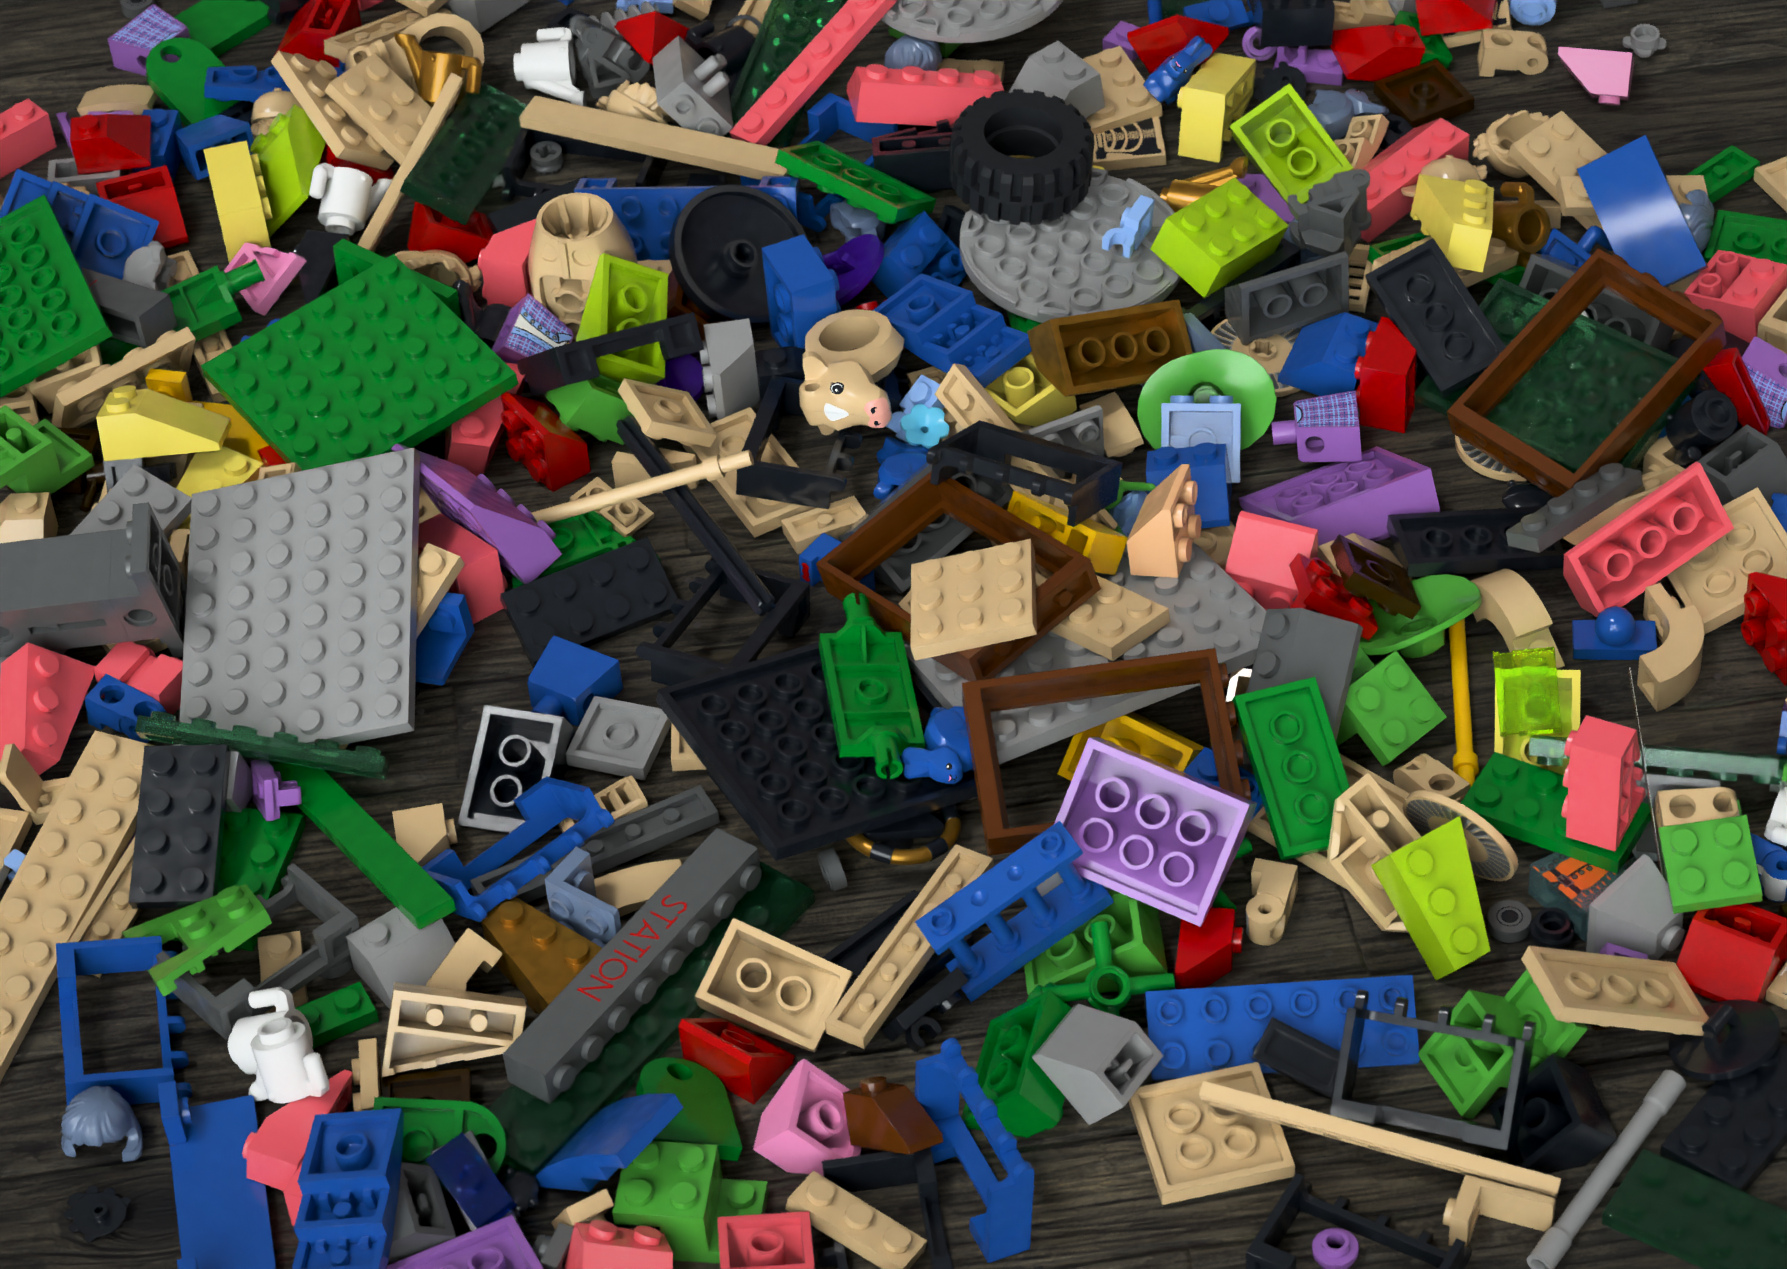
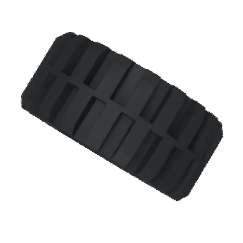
M1013 89L1012 93L998 91L994 92L990 98L983 96L977 99L973 106L969 105L959 115V118L953 125L949 167L951 185L965 205L970 203L969 207L979 215L985 213L990 220L999 222L1001 219L1009 221L1010 225H1020V222H1029L1030 225L1041 224L1042 220L1048 219L1050 222L1059 219L1062 216V212L1068 214L1078 206V203L1084 200L1088 194V188L1091 186L1095 141L1090 124L1083 115L1080 116L1081 113L1072 104L1067 106L1063 99L1055 95L1052 98L1045 96V93L1034 90L1033 93L1024 92V89ZM1022 155V156H1029V157H1033V158L1022 159V158H1014V157H1010V156Z

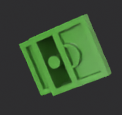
M4 405L0 408V489L7 485L16 493L49 492L51 495L95 466L91 453L45 418L32 426L8 406Z
M1359 645L1336 744L1339 746L1358 733L1380 764L1385 766L1447 718V716L1396 650L1374 665Z
M1737 800L1740 816L1658 828V848L1662 874L1668 883L1673 914L1762 901V890L1747 815H1742L1739 800Z
M1527 969L1504 997L1469 989L1452 1010L1450 1023L1451 1025L1482 1030L1485 1014L1496 1015L1494 1033L1522 1038L1525 1022H1536L1529 1073L1552 1053L1565 1058L1588 1030L1585 1023L1557 1021L1550 1012L1547 1003ZM1434 1032L1419 1051V1058L1461 1117L1474 1119L1499 1087L1508 1088L1515 1047Z
M651 1141L626 1169H621L612 1211L614 1224L660 1227V1232L664 1233L673 1252V1261L720 1264L717 1217L765 1214L769 1195L768 1182L723 1179L718 1145Z

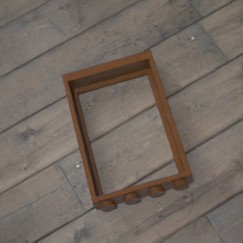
M1598 248L1446 411L1451 431L1462 440L1553 497H1559L1572 489L1575 483L1586 480L1598 472L1600 467L1610 463H1618L1727 344L1723 320L1710 309L1703 310L1691 303L1690 299L1682 292L1676 290L1673 292L1662 286L1651 274L1647 272L1640 273L1633 269L1619 255H1610ZM1606 288L1695 342L1575 473H1572L1485 417Z
M930 472L819 560L816 566L829 594L843 602L847 595L855 593L856 603L860 605L858 595L863 593L869 600L870 614L876 623L890 632H902L903 640L911 645V614L861 584L859 581L943 513L998 545L1031 539L1035 549V567L1051 576L1036 588L1037 635L931 657L969 682L992 679L1097 593L1101 587L1091 559L952 478L939 485L931 484Z
M1216 648L963 682L962 703L987 856L1015 852L1055 823L1015 828L1009 827L990 712L1200 683L1219 787L1251 800L1248 779H1240L1238 766L1244 764L1240 739L1233 740L1231 727L1236 726L1233 701H1225L1223 688L1229 687L1227 667L1225 662L1218 663Z

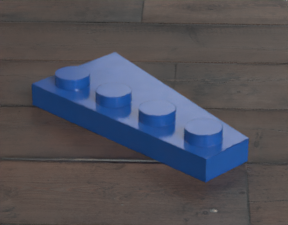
M339 61V67H334L337 71V77L346 72L345 63ZM273 64L265 71H257V68L253 65L208 67L204 85V98H214L222 102L241 100L254 103L260 96L274 91L275 88H281L282 91L291 92V90Z

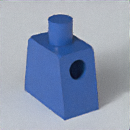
M215 115L175 132L182 161L196 180L209 176L203 149L247 140L250 155L253 154L250 152V147L254 142L250 124L224 115Z
M555 635L547 644L527 682L530 702L533 707L531 712L562 716L574 726L580 725L594 696L613 699L623 689L619 660Z

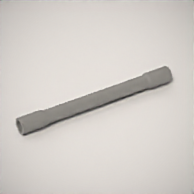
M1664 1070L1644 1097L1642 1105L1618 1136L1617 1140L1610 1147L1554 1226L1546 1231L1527 1257V1263L1531 1269H1555L1570 1248L1573 1238L1660 1118L1668 1113L1686 1088V1082L1680 1074L1672 1070Z

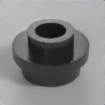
M1554 907L1545 908L1539 911L1532 920L1530 935L1542 947L1562 948L1572 941L1574 937V924L1564 910Z

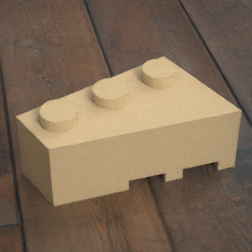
M394 982L381 1077L419 1068L437 1067L440 1064L460 1060L468 1061L503 1054L523 1033L526 1012L525 999Z

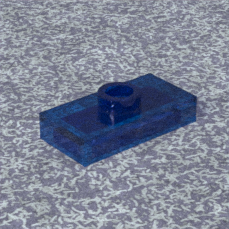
M463 1132L426 1159L427 1163L476 1229L499 1220L517 1206Z

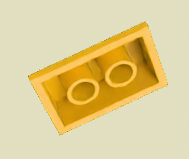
M1131 712L1075 734L1057 774L1070 781L1072 780L1089 737H1100L1181 772L1189 766L1204 747L1135 712Z

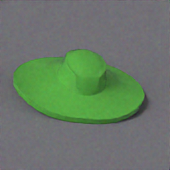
M1213 349L1176 358L1155 371L1143 386L1138 400L1137 416L1142 434L1150 445L1157 450L1161 448L1162 403H1170V396H1194V403H1210V396H1233V404H1241V450H1243L1265 434L1274 418L1277 399L1272 379L1265 368L1254 358L1242 352L1229 349Z
M1450 574L1430 575L1411 580L1421 605V609L1413 620L1400 613L1397 616H1393L1385 612L1375 600L1370 598L1368 602L1374 609L1373 615L1379 629L1369 641L1361 637L1359 645L1367 655H1383L1395 650L1408 658H1420L1430 655L1445 645L1446 628L1464 619L1482 604L1480 590L1475 583L1468 579Z

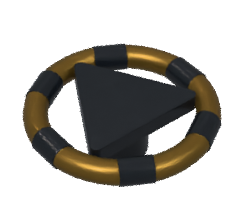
M956 804L940 808L944 824L933 814L927 812L865 832L864 835L859 834L846 838V840L856 850L870 857V859L895 865L921 864L932 861L947 853L955 844L961 829V818ZM940 836L923 847L911 849L914 838Z

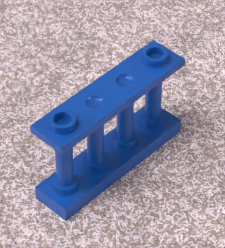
M1061 821L1052 825L915 921L937 955H940L948 948L952 951L956 958L945 966L950 973L958 967L969 980L961 989L970 1002H973L1114 903V900L1103 885L1082 877L1072 861L1084 853ZM1058 872L1064 882L1042 897L1036 887ZM1022 897L1028 907L1006 922L1000 912ZM986 923L991 933L970 947L964 937Z

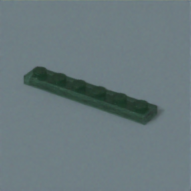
M151 711L150 717L138 715L135 732L144 740L174 745L227 744L229 748L235 749L241 756L381 780L387 779L389 763L385 756H380V750L372 747L356 746L355 751L339 749V743L325 739H315L313 745L298 742V736L284 732H274L272 738L257 735L258 730L248 726L233 725L231 731L216 728V722L206 719L192 718L191 724L175 721V715L159 711Z

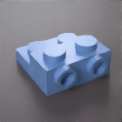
M1170 396V403H1162L1161 447L1185 448L1195 447L1201 443H1226L1232 483H1240L1241 404H1233V396H1210V403H1194V396Z

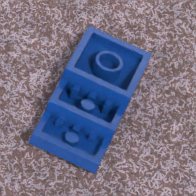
M1646 135L1577 169L1614 253L1622 257L1630 267L1640 273L1647 272L1666 288L1708 267L1678 204L1676 195Z
M18 168L15 170L0 208V218L45 194L53 207L80 267L123 280L124 265L128 257L134 250L148 246L153 240L159 221L94 194H85L56 181H47Z
M922 273L872 310L888 317L894 329L905 339L903 347L945 373H948L953 363L965 365L983 388L987 387L1032 352L1028 334L1006 326L1002 313L976 304L972 291Z
M674 1093L644 1094L624 1098L604 1107L535 1175L539 1187L589 1192L600 1180H608L618 1168L626 1169L684 1107Z
M402 1108L315 1115L297 1181L303 1195L294 1225V1231L299 1243L292 1269H387L398 1204L404 1125Z

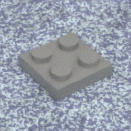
M594 696L565 753L567 765L625 777L633 775L635 779L645 780L672 722L661 708Z

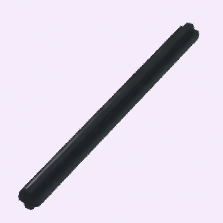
M627 416L624 420L619 419L617 421V434L651 478L676 471L651 438L641 431V426L634 417ZM685 484L662 491L756 614L764 616L767 612L776 607L774 596L690 488Z

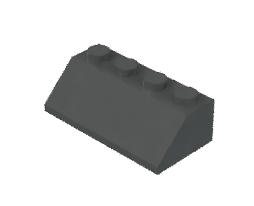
M1531 254L1504 325L1514 329V323L1525 306L1536 301L1549 302L1575 274L1579 267L1551 255ZM1605 288L1585 309L1597 331L1596 343L1594 346L1583 350L1578 358L1598 366L1652 347L1657 359L1668 348L1675 329ZM1573 322L1570 325L1573 332L1575 333V335H1580L1579 330Z
M926 462L839 536L838 539L841 542L846 540L932 471V464ZM958 473L951 477L1000 507L1011 500L1013 490L1008 484L1005 486L996 484L994 479L971 473L965 475ZM943 513L875 568L874 576L901 594L911 586V564L945 557L974 530Z
M1303 608L1267 609L1247 693L1315 677L1336 741L1363 627L1357 623ZM1238 726L1235 740L1240 739L1244 764L1239 766L1254 775L1241 730Z

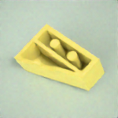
M1215 52L1206 63H1202L1199 71L1191 76L1189 82L1180 88L1177 106L1182 108L1178 156L1220 163L1223 157V141L1230 142L1233 136L1231 130L1228 129L1233 120H1239L1242 117L1253 95L1256 59Z

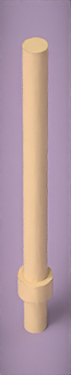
M750 450L725 457H720L717 454L702 459L701 464L531 512V514L536 519L535 523L540 519L546 524L554 523L706 478L709 482L724 478L727 472L754 465L753 456Z

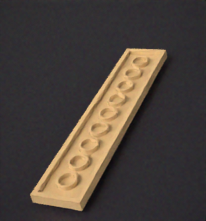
M94 731L0 902V1082L57 978L56 944L69 942L118 864L136 830L144 746L156 745Z

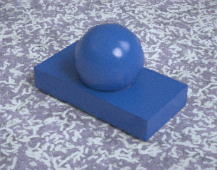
M1618 606L1606 608L1598 614L1596 620H1572L1573 659L1639 660L1640 655L1657 649L1655 621L1634 620L1632 613L1625 608Z

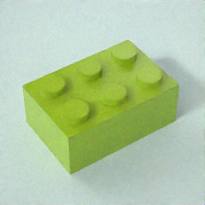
M1234 177L1167 217L1150 250L1203 298H1206L1272 255L1289 225L1255 196L1248 187Z

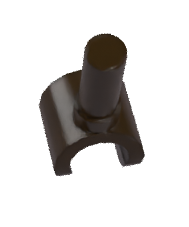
M94 463L95 466L86 471L88 485L80 506L83 512H89L95 494L98 491V486H104L105 472L103 463Z

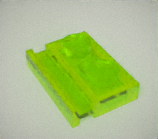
M1555 648L1512 650L1509 653L1493 652L1500 737H1507V735L1513 734L1523 736L1562 732Z

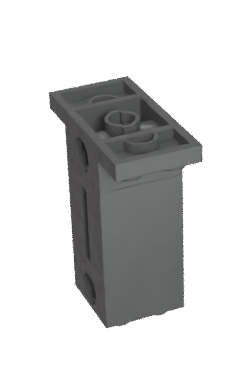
M149 502L133 504L132 521H127L125 529L0 543V657L11 656L28 642L54 651L159 638L162 644H167L173 657H183L187 579Z

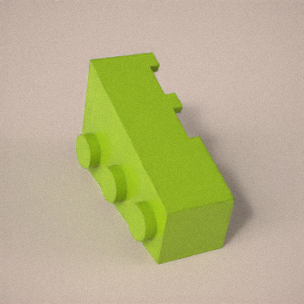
M1460 816L1371 865L1435 980L1462 968L1491 951Z

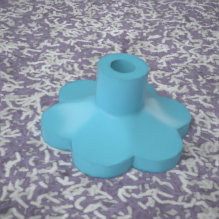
M923 404L913 406L911 414H906L901 419V428L906 432L905 439L907 443L912 446L922 445L930 449L939 444L940 439L946 438L949 434V425L944 421L945 414L943 410L938 407L929 409Z

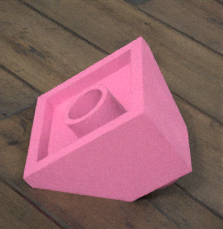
M1559 47L1558 55L1561 63L1592 98H1598V104L1619 106L1620 100L1629 101L1634 69L1632 53Z
M802 1059L794 1067L761 1114L753 1150L786 1172L810 1174L812 1171H815L824 1176L822 1161L860 1156L862 1147L853 1146L850 1143L843 1093L850 1091V1089L806 1059Z

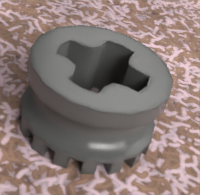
M543 141L530 149L531 165L534 172L540 175L541 173L543 175H547V173L553 175V171L555 174L558 173V170L561 171L564 166V159L562 157V148L558 143Z

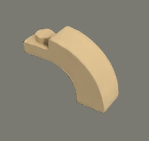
M1501 569L1471 580L1478 587L1482 596V604L1473 612L1476 621L1488 619L1496 626L1504 638L1518 670H1561L1565 666L1549 631V627L1553 622L1537 593L1522 576L1513 570Z
M1661 583L1645 587L1643 617L1646 621H1655L1656 635L1663 644L1652 652L1640 655L1637 685L1656 712L1677 703L1693 688L1701 670L1704 642V625L1695 604L1681 608L1678 600L1674 596L1670 597Z

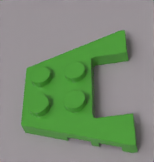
M244 884L228 887L213 897L123 931L122 934L124 938L161 936L162 944L174 938H179L187 949L148 970L154 984L164 997L177 989L174 982L175 979L187 971L191 975L197 972L199 974L206 969L202 962L210 955L212 957L218 955L217 951L222 947L225 952H231L270 925L272 921L262 903L249 887Z

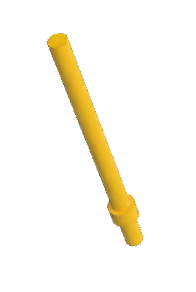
M1464 618L1449 627L1456 737L1453 772L1470 783L1471 788L1475 782V777L1479 773L1478 756L1473 752Z

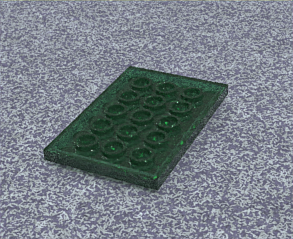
M1499 278L1479 307L1505 347H1507L1549 300ZM1580 315L1485 418L1567 470L1575 473L1679 358L1584 315ZM1701 372L1618 462L1619 464L1630 469L1637 467L1668 422V415L1681 406L1699 381ZM1427 375L1414 393L1416 402L1448 416L1446 411L1472 383L1443 399Z

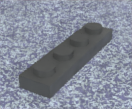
M1610 463L1600 467L1598 472L1586 480L1575 483L1572 489L1559 497L1552 498L1547 502V505L1533 514L1524 516L1519 523L1506 531L1508 546L1538 553L1542 552L1643 486L1641 471L1625 468L1619 463Z

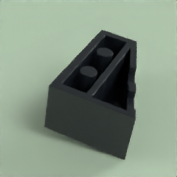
M945 119L937 121V128L917 133V129L913 127L873 137L874 168L919 191L931 193L940 189L953 188L950 182L949 167L951 135L954 124L949 125V121Z

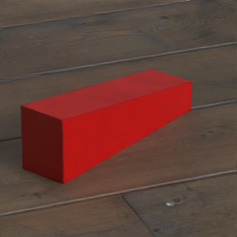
M1738 348L1720 350L1703 371L1717 391L1725 394L1732 401L1736 408L1738 421L1742 427L1747 424L1766 436L1771 420Z

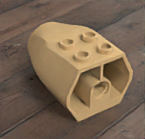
M575 192L564 194L545 203L538 212L529 248L528 271L532 296L572 330L574 336L571 343L576 342L599 256L606 253L638 264L632 239L621 220L606 200L590 193Z

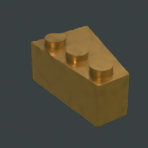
M517 897L511 900L505 899L481 921L485 940L503 953L496 965L514 988H519L526 997L528 1005L533 1012H538L539 1015L602 949V947Z

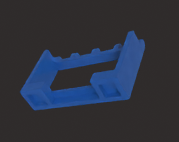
M829 92L807 111L809 135L797 145L814 141L823 143L838 129L872 144L873 137L897 132L898 124L856 122L850 101ZM873 155L864 162V164L874 168ZM740 176L742 186L760 185L761 180ZM800 191L797 198L798 222L812 230L821 232L827 226L824 217L830 213V205L842 202L846 198L838 194H828L814 206L813 196Z
M545 777L514 799L516 806L525 819L523 824L465 866L462 865L454 850L446 849L422 866V868L453 898L456 911L453 914L481 922L487 917V912L505 899L511 900L518 895V889L537 875H545L551 870V865L575 847H583L585 845L584 841L602 827L608 828L614 824V818L606 809L600 807L589 787ZM565 818L578 820L576 824L481 894L472 896L467 891L471 888V879L496 870Z
M161 936L56 944L67 1106L77 1094L92 1086L112 1087L114 1091L121 1094L129 1105L159 1102L158 1084L174 1081V1069L184 1068L189 1065V1055L187 1052L171 1051L169 1034L181 1033L186 1029L183 1017H167L166 1000L177 999L178 997L172 992L163 997L155 985L163 1068L83 1075L76 976L149 970L151 966L157 963L156 955L162 952ZM164 951L171 958L178 955L175 951ZM176 1083L180 1098L187 1096L190 1098L192 1096V1086L189 1083Z
M949 1038L942 1043L941 1053L916 1061L915 1098L942 1132L943 1142L931 1146L933 1163L957 1156L987 1207L986 1213L970 1218L969 1231L986 1261L990 1263L1030 1249L1035 1171L1029 1162H1024L1017 1150V1140L1013 1133L1006 1131L997 1116V1106L992 1099H987L978 1083L977 1072L973 1067L967 1065L961 1055L960 1043L956 1038ZM960 1093L1008 1174L1007 1178L1003 1181L998 1182L959 1115Z

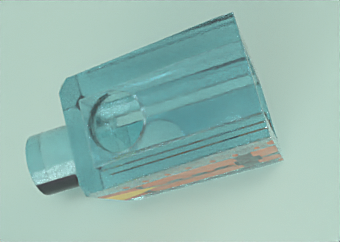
M1555 852L1530 864L1528 894L1545 908L1554 907L1564 910L1574 924V933L1586 941L1590 904L1636 861V857L1631 852L1619 873L1616 874Z

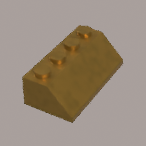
M1179 299L1050 319L1027 331L1036 369L1065 397L1145 384L1150 376L1164 364L1193 353Z

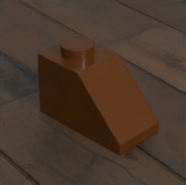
M877 1076L863 1079L859 1082L860 1087L843 1093L850 1143L853 1146L910 1155L943 1142L942 1132L906 1085L889 1083L886 1077Z

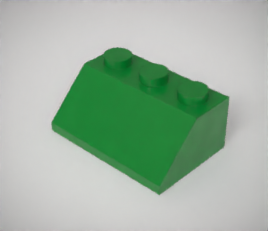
M1049 990L990 1021L975 1070L978 1074V1083L987 1099H992L997 1106V1116L1007 1132H1011L1014 1136L1029 1138L1045 1129L1053 1128L1060 1121L1064 1112L1062 1106L1065 1096L1032 1058L1071 1010L1069 1005ZM965 1103L961 1118L966 1127L982 1131L967 1103Z

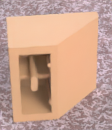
M1181 464L1146 496L1127 539L1131 575L1178 578L1184 563L1190 561L1192 543L1194 539H1199L1202 527L1201 516L1195 514L1194 505L1197 501L1198 486L1196 481H1191L1190 464Z

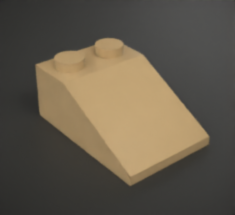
M733 918L695 998L700 1008L721 1018L728 1019L739 1026L815 1053L826 1031L825 1021L838 1005L853 972Z

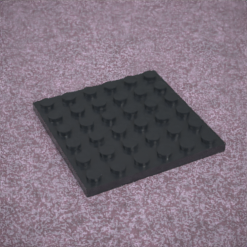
M819 642L657 690V704L775 861L978 796L973 769L963 772L962 779L955 784L938 782L930 777L908 779L904 777L905 764L901 759L903 764L902 773L897 778L890 779L889 769L885 767L887 777L882 779L876 774L874 757H840L818 647ZM909 666L924 735L927 722L931 717V711L934 707L942 706Z

